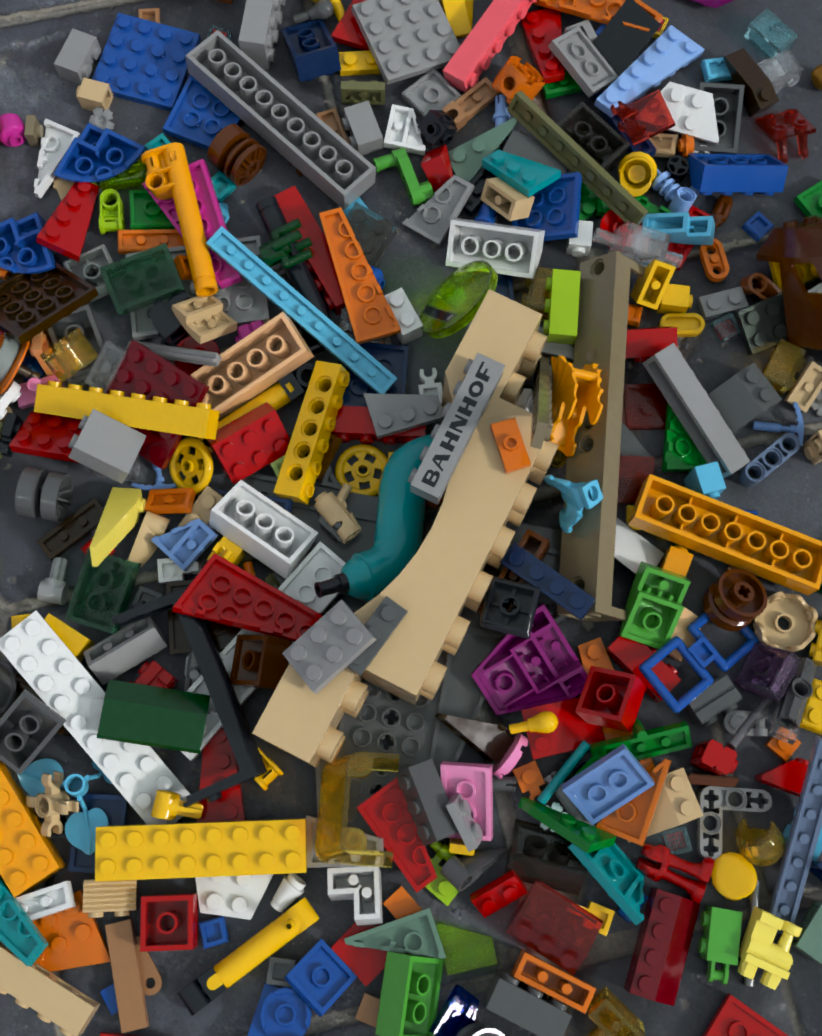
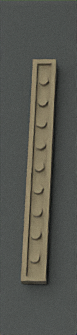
M543 355L536 368L533 385L530 447L538 449L542 448L543 441H549L553 427L551 426L552 365H549V357Z

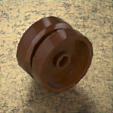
M731 569L724 572L704 593L703 607L709 619L719 628L727 631H739L747 627L753 619L757 618L767 606L768 597L764 586L753 574L742 569Z

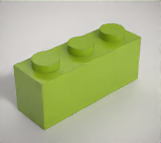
M553 269L551 277L546 278L545 291H549V298H545L544 312H547L548 316L547 320L543 322L542 333L548 336L547 343L574 345L578 329L581 271Z

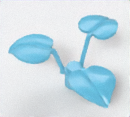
M44 758L30 763L21 775L18 773L17 775L23 789L30 796H37V793L45 794V787L41 782L42 774H52L53 780L54 771L63 772V775L64 771L56 760ZM93 760L92 765L99 773L86 775L85 777L80 774H71L60 786V788L64 787L71 796L77 798L83 811L73 813L68 818L65 824V835L73 846L87 855H92L95 852L96 827L109 826L108 818L102 809L93 808L89 811L87 810L83 796L89 789L88 781L103 776L106 782L112 784Z

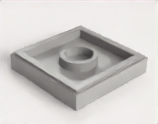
M435 69L427 72L401 93V97L422 118L426 116L429 110H443L450 102L456 101L462 96Z

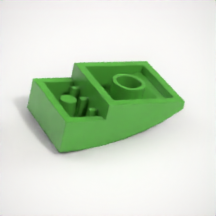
M641 561L626 603L625 610L627 615L626 620L622 621L620 636L660 649L672 637L684 609L682 601L691 581L683 575Z

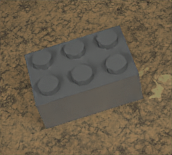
M504 970L502 974L494 973L482 1000L486 1009L537 1036H564L572 1018L566 1004L551 996L547 999L543 996L544 993L528 984L525 987L520 985V981Z

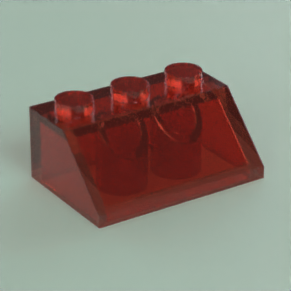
M536 879L511 916L506 932L574 975L587 957L603 921Z

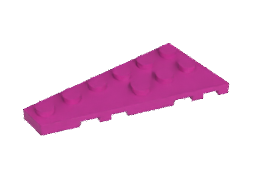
M204 159L188 165L208 241L221 226L226 230L227 227L207 164ZM145 182L141 183L182 236L173 197L159 200L147 188ZM209 248L216 281L222 289L243 281L242 276Z

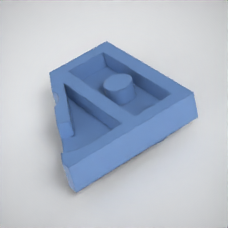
M198 518L185 526L174 528L166 534L155 536L151 541L183 571H187L217 538L218 534L202 519Z

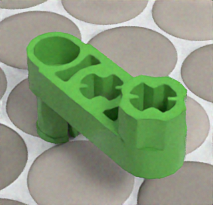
M404 147L392 150L391 154L373 158L376 172L391 167L398 169L412 207L424 204L434 196L433 188L429 181L418 182Z

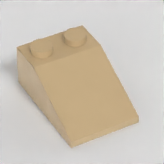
M684 767L676 768L667 773L647 836L704 816Z

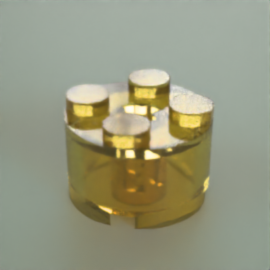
M79 328L67 335L68 340L64 336L53 344L54 350L50 347L39 355L60 382L72 377L78 370L86 367L99 356Z

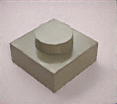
M26 115L24 135L31 147H39L40 138L43 137L44 130L35 115Z

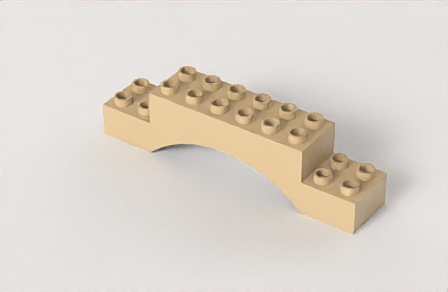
M489 289L445 371L441 404L443 410L447 402H453L456 396L453 394V390L459 380L463 382L466 376L463 373L469 359L474 360L477 353L505 365L503 376L448 483L443 503L428 535L401 573L379 595L355 612V615L365 625L387 596L407 610V615L361 677L346 667L319 693L315 694L289 663L252 734L316 768L320 759L332 764L339 753L346 736L336 728L344 713L354 718L357 717L369 693L367 690L368 685L362 683V679L414 706L420 695L433 700L448 668L438 663L437 660L442 650L455 656L471 622L460 615L464 607L477 612L493 578L492 575L484 572L483 569L486 564L496 569L499 568L500 561L505 556L515 534V531L505 526L507 522L518 527L520 526L537 491L536 487L527 482L530 480L541 485L559 445L551 441H543L541 449L530 447L532 413L515 405L521 395L520 392L526 379L530 380L539 364L542 357V349L548 336L537 332L542 318L541 313ZM515 417L531 466L506 474L490 425Z

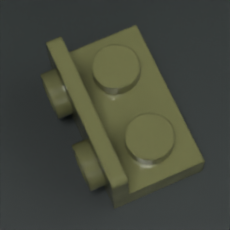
M341 81L342 104H358L369 100L370 105H385V82Z

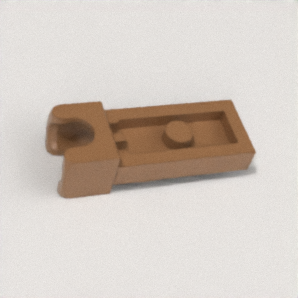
M485 77L456 101L446 105L442 111L451 118H454V125L457 127L456 132H458L467 125L470 119L495 100V96H499L500 92L496 91L492 87V82Z

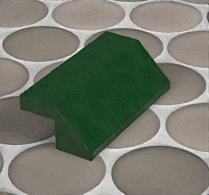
M109 679L97 738L200 754L210 695Z

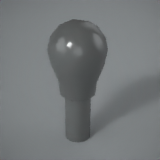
M319 0L312 7L308 8L307 11L293 15L296 24L309 19H329L334 13V6L329 0Z

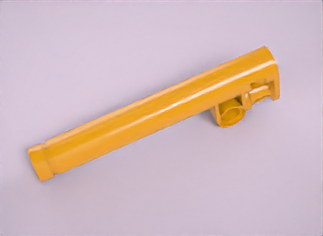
M173 142L145 151L141 155V160L147 167L145 179L147 188L159 200H166L172 197L174 199L195 293L199 297L212 296L219 289L209 248L206 244L207 239L184 145Z

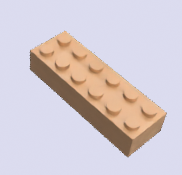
M281 312L219 355L221 356L219 366L204 365L191 375L209 386L201 403L210 404L211 410L220 411L219 421L306 363L314 355L292 320L284 312Z

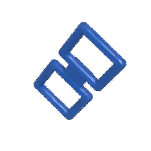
M704 612L687 626L688 632L696 642L687 647L679 637H673L640 664L639 671L674 713H679L713 684V677L705 669L708 664L713 661L721 671L726 672L759 644L758 637L749 626L740 630L747 638V641L724 660L699 630L710 620ZM674 649L678 650L701 678L694 687L678 700L674 698L651 670Z

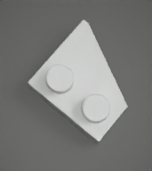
M392 104L383 147L394 150L404 147L406 152L424 156L426 147L423 145L421 131L417 127L418 124L413 108Z

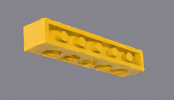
M316 360L273 491L280 498L291 499L293 502L308 505L310 498L314 494V485L322 469L321 463L329 447V438L336 426V416L343 404L344 391L350 382V373L341 364Z

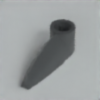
M489 848L475 851L473 856L464 855L460 858L454 856L444 864L440 874L459 892H462L507 854L508 849Z

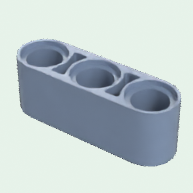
M786 433L741 470L739 473L740 483L747 488H752L759 484L800 448L799 438L792 433ZM782 443L788 444L790 447V451L786 450L783 447ZM765 457H770L773 465L767 463ZM748 471H753L756 474V479L751 478Z

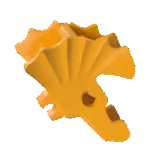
M552 356L551 418L554 425L549 441L559 445L557 450L563 452L565 456L573 457L577 447L575 436L578 428L583 423L586 409L591 425H595L601 415L603 404L600 402V396L604 391L600 387L602 381L600 372L602 370L597 369L599 364L596 363L585 364L583 369L574 368L572 363L566 361L565 356Z

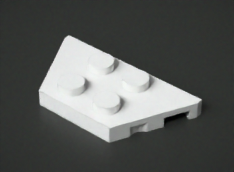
M669 82L636 119L639 123L677 134H688V136H693L695 139L717 145L719 142L713 94L674 82Z

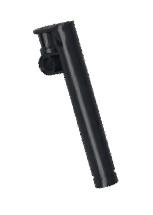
M275 196L264 198L255 206L259 215H261L260 218L270 240H272V230L288 223ZM296 241L290 244L292 247V252L289 253L290 257L301 252L294 247V244L297 243ZM303 261L288 269L284 268L291 286L332 321L306 262ZM300 326L296 327L313 355L327 350Z

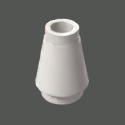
M290 873L288 876L285 875L273 900L270 902L271 906L282 913L284 909L304 893L305 881L295 873Z

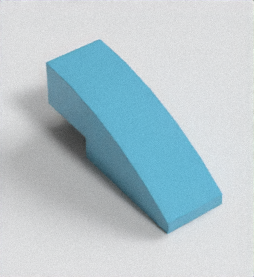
M689 212L647 214L643 219L641 235L671 243L713 245L715 222L713 216L690 217Z

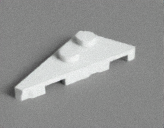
M49 119L44 120L46 130L45 136L41 137V149L39 150L37 162L39 173L38 178L34 180V194L40 199L56 178L54 172L75 137L79 138L81 135L79 132Z

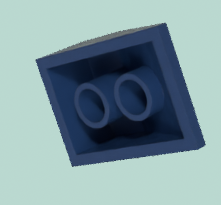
M310 20L280 29L293 68L300 82L311 81L323 75L329 76L341 70L337 45L323 20Z

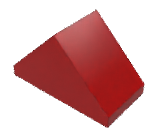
M442 145L425 153L421 166L431 183L433 191L436 192L453 176L448 149L446 145Z

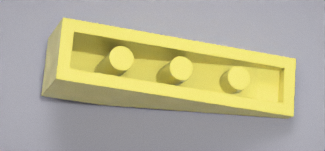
M112 487L90 545L92 567L100 565L138 523L141 513H145L146 499H142L141 489Z

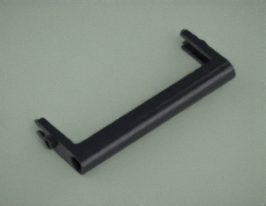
M187 588L180 589L147 603L145 601L137 602L131 606L132 609L113 616L111 620L114 622V625L119 624L122 628L173 608ZM176 613L180 618L239 769L237 773L185 796L187 802L183 803V805L187 808L207 799L208 803L223 797L222 792L265 774L267 769L207 621Z

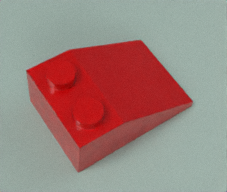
M580 697L521 710L524 721L543 711H551L558 719V726L554 732L539 733L526 731L533 760L574 751L583 740L589 744L605 741L602 726L586 723L575 712Z

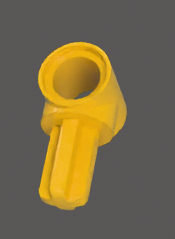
M157 790L151 816L164 820H174L176 815L200 819L203 805L196 803L185 808L183 803L187 801L180 800L178 793Z

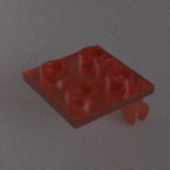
M660 90L629 105L618 101L619 106L617 108L613 104L610 107L612 114H617L623 120L624 125L620 121L618 128L620 131H625L628 134L633 146L676 126Z
M787 109L785 112L767 114L755 120V123L777 144L778 159L783 163L788 162L787 138L797 136L799 156H802V159L808 158V134L816 133V128L797 109Z

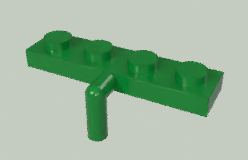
M636 719L632 729L633 734L592 743L589 750L591 757L596 752L604 757L624 743L637 760H642L691 748L692 742L689 726L686 721L645 731L640 720Z

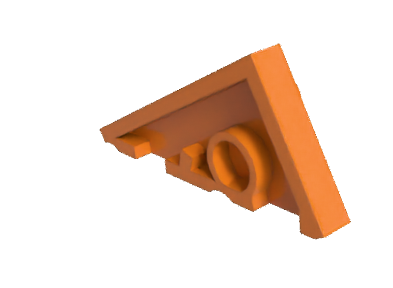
M665 758L649 773L654 780V786L597 823L596 827L643 846L672 760Z

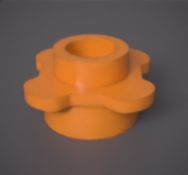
M681 134L677 142V150L681 156L687 157L688 153L694 152V137L688 136V134Z

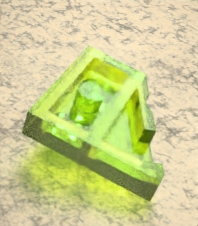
M140 157L129 169L113 178L100 181L102 191L106 189L119 190L121 188L142 185L141 183H144L146 179V164L142 162Z
M437 923L438 934L446 955L444 962L447 975L498 964L491 936Z

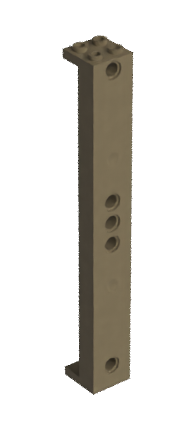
M610 251L608 254L592 257L590 260L580 263L578 329L574 346L573 367L583 369L585 364H599L597 369L602 370L600 372V377L602 378L600 387L604 390L600 396L603 409L595 425L590 424L586 409L583 423L578 428L575 436V443L577 444L573 457H567L566 480L574 483L598 480L603 499L591 509L583 508V517L572 526L573 530L571 533L562 531L559 574L596 599V602L582 619L583 622L587 623L624 621L627 615L626 610L611 605L630 274L635 273L638 276L645 275V267L623 255L620 251ZM557 604V615L579 620Z

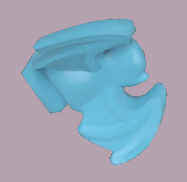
M546 475L543 478L550 486L561 491V497L566 503V507L559 514L560 527L565 533H571L573 530L572 526L583 517L584 507L585 509H591L603 499L598 480L574 483L569 480L555 478L553 475Z

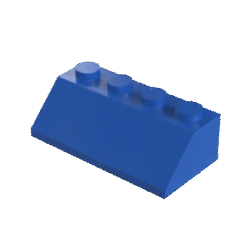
M688 153L687 156L691 186L698 190L699 194L712 195V192H719L722 195H733V192H740L743 195H753L754 192H760L763 195L771 196L774 195V192H783L788 165L770 154Z

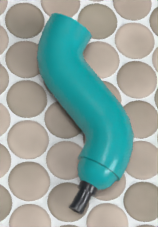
M431 434L415 438L403 444L390 456L383 469L379 484L372 548L355 553L342 567L341 573L334 575V578L316 582L314 589L317 597L322 598L338 592L339 594L347 593L349 596L357 599L371 601L401 573L417 553L423 543L426 499L410 492L411 483L408 482L412 470L414 468L418 469L422 463L419 457L425 446L430 447L433 438H430Z

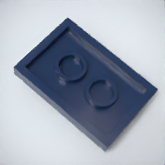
M86 793L83 796L87 810L89 811L93 808L102 809L108 818L109 826L126 825L129 803L122 795ZM79 804V812H83ZM71 844L68 872L95 873V852L92 855H87Z

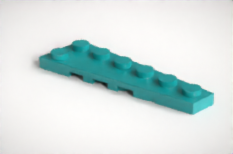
M0 877V941L26 966H32L49 943Z

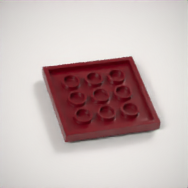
M132 340L104 394H110V390L125 392L124 397L131 398V393L146 395V400L152 401L153 396L168 398L167 403L174 404L175 399L189 401V406L196 407V404L201 403L209 386L140 342ZM131 427L146 435L138 454L160 469H166L184 435Z

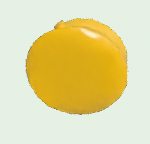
M641 151L626 155L618 167L620 185L633 197L646 193L657 176V165L654 159L649 154Z
M728 852L721 854L714 861L711 873L712 884L723 897L737 901L747 897L754 891L757 884V874L755 868L746 857L739 853Z

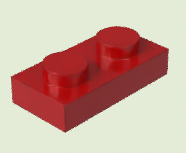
M511 870L470 894V898L474 906L486 918L528 892L526 885L514 870Z

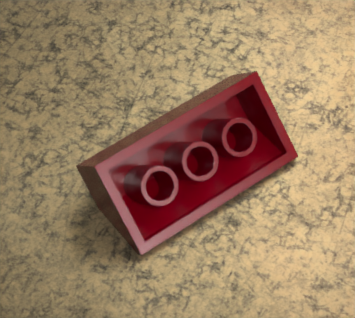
M651 887L644 911V920L641 922L624 989L631 994L674 1006L700 903Z

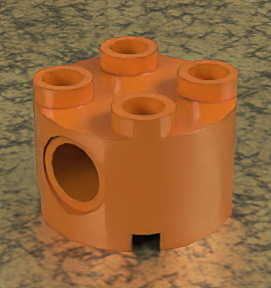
M516 56L509 57L492 83V87L496 91L503 93L507 97L506 101L509 105L515 93L522 91L533 101L545 85V82H542L544 80L542 75L528 62L524 65L519 63L521 58Z

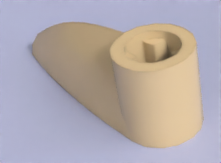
M150 511L146 512L122 575L130 576L150 559L158 548L151 539L166 533L170 519Z

